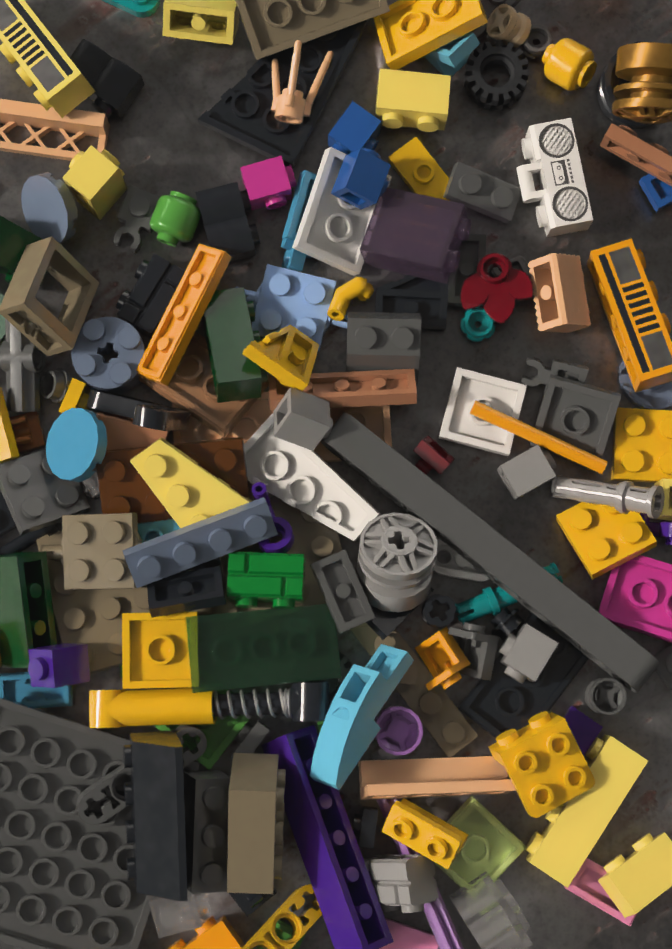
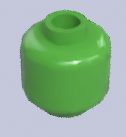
M171 191L170 195L160 196L149 223L150 227L158 233L156 239L172 247H177L178 242H190L201 219L200 209L196 206L197 200L177 191Z

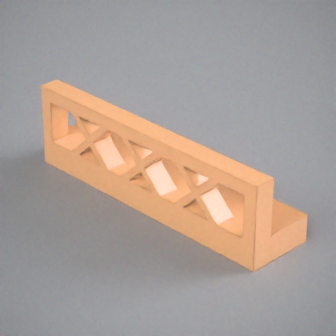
M0 99V123L5 124L0 128V137H3L5 140L0 141V151L71 161L80 152L75 143L85 136L99 137L97 150L100 153L103 149H106L110 124L105 113L73 109L61 118L53 107L46 111L41 104ZM16 126H23L27 128L32 136L19 144L12 143L5 134ZM32 128H37L40 130L35 133ZM50 131L61 132L66 141L54 149L47 148L40 138ZM67 133H72V134H75V135H73V136L70 138ZM37 142L39 146H33L32 144ZM72 147L74 151H68L66 149Z
M493 756L363 760L358 762L360 800L498 795L516 791L511 779H508L505 767L494 760Z

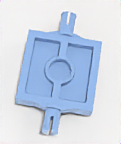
M267 264L263 282L257 289V292L244 289L245 296H248L246 301H253L255 322H252V331L259 330L260 337L265 338L266 335L272 332H279L282 328L292 325L318 343V352H320L323 336L330 325L347 329V322L345 321H348V314L343 319L345 321L333 320L327 314L337 281Z

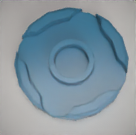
M71 408L64 411L54 421L48 433L46 443L47 463L52 473L60 479L74 482L84 481L96 472L92 470L97 463L101 464L105 457L108 442L106 427L102 420H98L97 414L91 410Z

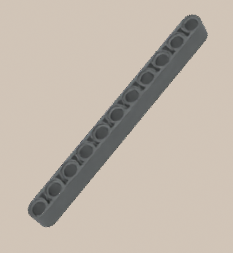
M343 412L334 423L329 436L321 440V443L330 452L405 512L423 520L433 530L435 536L634 693H638L660 663L652 654L354 417Z

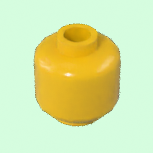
M563 38L556 44H550L542 57V63L545 64V77L568 91L577 90L579 87H586L593 78L597 68L592 50L571 38Z

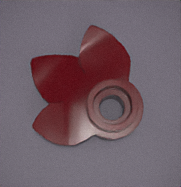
M491 253L479 261L477 273L464 281L461 290V304L464 310L474 309L483 305L485 312L492 320L503 324L513 314L515 299L524 300L532 298V283L525 272L512 267L511 261L506 256L499 253ZM497 267L502 272L498 277H491L488 274L489 270Z

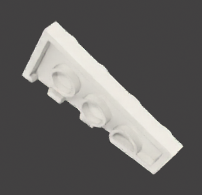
M273 413L244 444L247 476L250 483H264L269 493L312 516L317 521L347 538L356 541L361 536V532L367 523L381 514L315 451L274 437Z

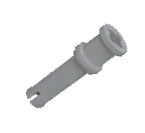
M556 475L551 486L554 498L615 507L622 514H628L632 511L644 513L649 518L657 519L661 515L664 506L663 487L658 485L647 488L634 486L631 481L609 484Z

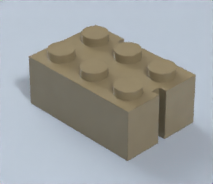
M233 753L228 802L227 893L273 894L274 879H282L286 769H278L279 754Z

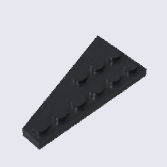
M370 19L302 43L296 90L304 93L303 99L305 100L327 52L332 51L334 55L313 101L310 117L303 116L301 124L278 121L274 117L275 112L271 111L273 101L272 60L275 58L279 63L280 92L282 94L283 89L288 88L294 47L259 59L247 71V75L232 89L229 88L220 97L221 100L209 111L206 110L198 118V123L269 158L282 156L284 165H291L293 169Z

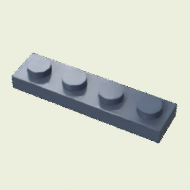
M262 497L122 551L136 588L271 538L278 535L267 502Z

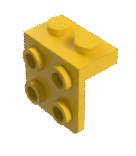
M548 711L532 716L528 720L529 725L518 731L510 729L496 737L497 742L488 746L494 760L505 767L527 813L533 818H539L595 785V778L566 719L553 712L548 713Z

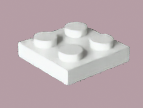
M457 367L438 438L509 456L515 434L470 414V410L476 400L518 420L527 385Z

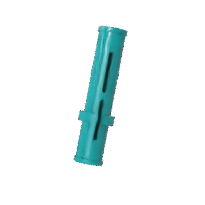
M554 562L543 567L563 583L562 576L556 574L560 571ZM499 586L494 589L487 587L482 589V594L456 603L455 613L458 612L457 618L463 626L464 622L469 623L490 613L495 616L501 612L502 608L518 601Z

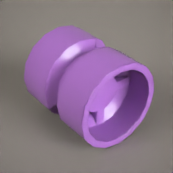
M390 706L382 710L376 717L375 722L381 729L375 736L378 745L387 753L396 756L406 755L414 751L420 744L423 736V726L418 715L411 709L402 706Z

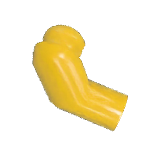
M355 277L338 287L329 306L328 316L336 321L343 320L350 301L355 297L361 301L369 299L374 292L373 285L368 283L364 277Z

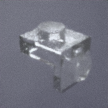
M187 890L188 901H175L160 897L151 898L148 903L158 938L202 927L207 918V913H210L207 893L191 894Z

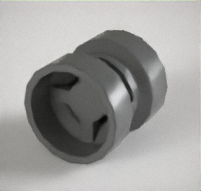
M597 678L591 681L585 690L587 706L598 714L614 715L624 708L627 701V692L624 685L613 678Z

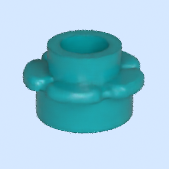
M477 307L467 310L465 317L460 322L461 331L466 333L467 338L474 342H481L483 338H490L495 331L494 320L487 315L483 308ZM477 321L481 323V327L479 328L475 326V322Z

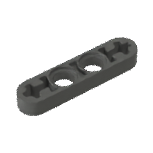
M181 725L174 729L181 744L184 743L182 736L187 733L191 737L199 736L195 740L196 747L193 750H190L187 746L183 747V768L198 759L207 747L205 734L197 725ZM122 764L86 788L79 795L77 810L80 818L85 823L98 825L127 807L125 806L124 794L116 790L115 784L119 777L131 775V768H124V764ZM109 786L111 794L117 800V803L111 804V800L108 798L100 804L102 810L100 813L96 814L94 811L86 812L85 810L88 808L87 800L93 798L96 802L107 796L103 788Z

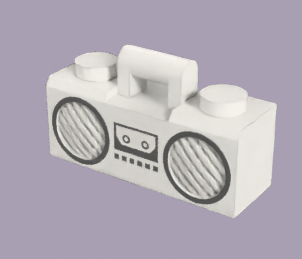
M566 118L529 126L525 138L521 140L524 159H530L531 164L521 165L516 168L523 203L540 201V206H536V217L539 227L545 228L546 237L588 230L593 222V216L572 119ZM536 173L538 174L541 188L538 191H535L532 174Z

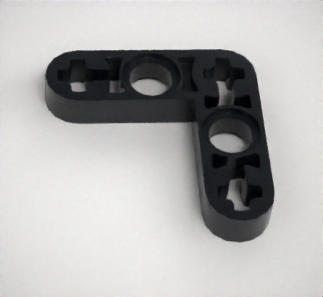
M90 389L87 403L88 408L133 418L132 424L161 431L187 430L191 415L190 411L116 393H106L96 389Z

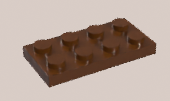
M243 437L172 444L198 462L199 466L215 477L225 481L243 497L250 499ZM148 446L107 450L102 463L96 464L102 514L137 513L138 523L173 519L130 462L134 456Z

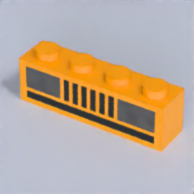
M632 238L592 250L587 266L635 393L671 382L672 341L669 336L671 325L667 315L660 313L657 301L659 296L655 283L648 281L644 271L646 269V261L642 250L635 248Z

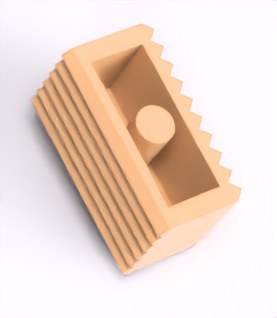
M551 253L529 261L528 267L531 268L529 274L532 275L530 280L533 282L532 288L534 289L533 295L535 296L533 301L536 303L534 308L537 310L535 315L538 317L536 322L539 324L537 329L541 332L570 333L591 326L580 255Z

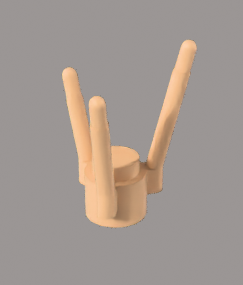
M300 40L295 41L288 88L283 89L282 94L280 92L279 63L275 58L272 60L273 101L271 111L275 112V119L290 124H301L303 116L310 117L313 101L334 55L332 51L327 52L305 100L303 99L304 93L296 90L302 47Z

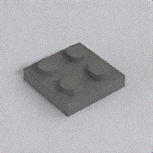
M550 374L534 427L602 458L621 400V393ZM530 442V445H531V446H536V445H537V444H535V443Z
M46 449L0 464V490L20 536L62 522V515H80L89 511L90 505L80 483L60 479L52 473L47 463Z

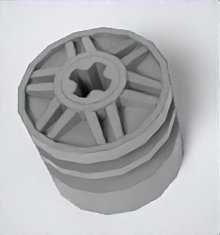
M393 512L374 518L367 523L361 532L356 574L371 606L382 611L398 613L412 610L426 599L431 588L438 541L433 530L423 520L410 514Z

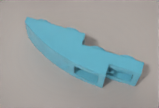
M380 644L365 667L353 664L333 698L320 730L310 771V777L313 780L340 790L381 729L374 719L413 663L414 659L408 651Z

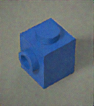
M352 101L329 132L328 146L345 154L360 148L375 151L379 143L376 138L381 133L382 121Z
M360 148L345 155L331 194L359 209L372 206L377 203L378 198L387 189L389 184L387 174L391 164L381 160L380 154L371 149Z

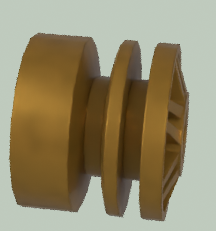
M641 42L619 47L617 50L615 75L630 82L617 85L614 88L613 95L619 98V100H615L612 103V113L617 117L640 123L660 124L672 122V44Z

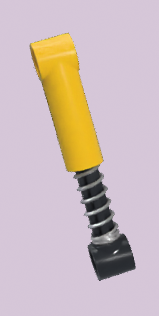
M329 682L294 683L291 688H286L285 690L280 688L278 692H270L267 688L265 692H257L254 689L252 693H244L241 689L239 693H230L228 690L227 694H218L214 686L146 690L89 691V727L215 724L218 716L222 720L226 716H232L234 719H237L239 716H245L250 719L252 715H258L262 719L265 715H271L276 718L278 714H283L287 718L289 716L292 717L293 722L324 721L330 707Z

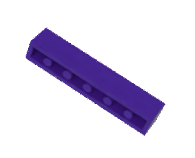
M312 725L285 734L261 745L264 754H279L278 769H286L285 812L334 948L379 949L394 942L338 789L317 782L310 777L313 755L318 740L315 726Z

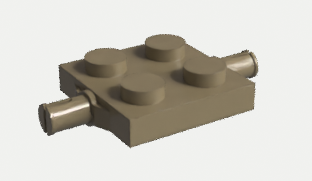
M137 513L62 515L63 538L61 545L40 546L39 551H53V553H46L47 560L61 559L64 567V589L136 588L122 550L142 543L138 533Z

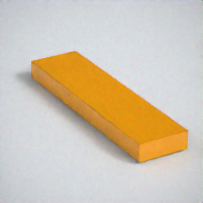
M203 244L198 245L136 369L138 375L168 387L232 258L227 252Z

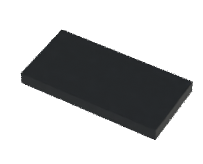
M532 612L529 613L513 635L516 636L521 626L527 623L559 643L536 682L526 679L521 684L505 674L504 671L507 666L500 663L504 655L499 653L494 661L491 681L479 679L458 706L460 711L495 738L507 730L516 729L518 731L529 725L528 720L540 712H549L589 659Z

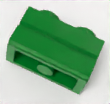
M229 553L227 597L229 601H235L236 607L257 608L258 602H273V608L289 610L295 609V603H304V554Z

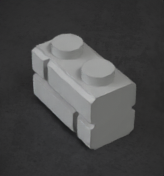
M383 854L363 858L383 912L398 910V906H401L402 913L423 911L425 903L436 901L438 898L436 879H433L435 875L434 861L421 854Z

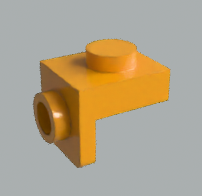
M447 627L439 630L415 647V650L434 677V679L425 684L428 691L438 685H441L444 690L462 679L459 672L471 664L454 637L448 634L449 630Z

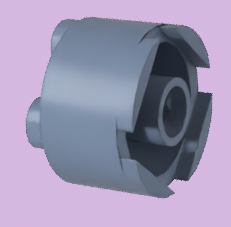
M101 317L88 320L81 328L75 346L71 350V358L75 371L91 389L122 395L141 383L136 369L145 353L146 346L138 331L130 323L115 317ZM114 350L118 357L111 358L109 363H107L103 358L104 355L110 354Z

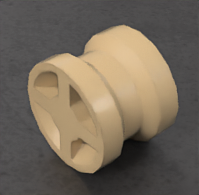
M501 4L493 10L488 18L486 25L487 33L496 40H503L504 45L507 46L508 42L514 44L513 48H517L529 36L531 20L525 14L517 13L512 6Z

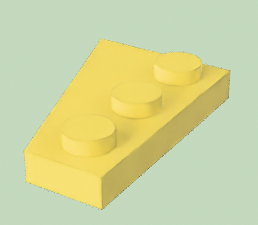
M162 437L130 460L180 528L252 502L249 498L243 497L232 489L225 481L215 477L199 466L198 462Z

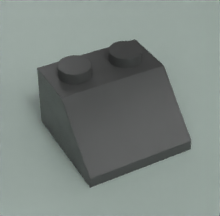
M348 312L346 372L414 369L415 381L418 386L421 348L420 313Z

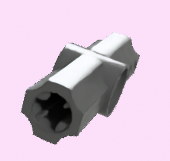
M5 319L6 340L0 346V366L6 372L7 410L11 412L40 411V373L45 368L46 355Z

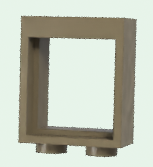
M51 236L26 245L0 305V314L47 357L72 350L99 282ZM46 270L69 291L58 319L35 298Z

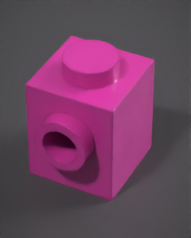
M282 156L240 167L251 210L266 207L268 210L277 209L286 205L287 200L292 199L291 187L297 186L292 166L285 167Z

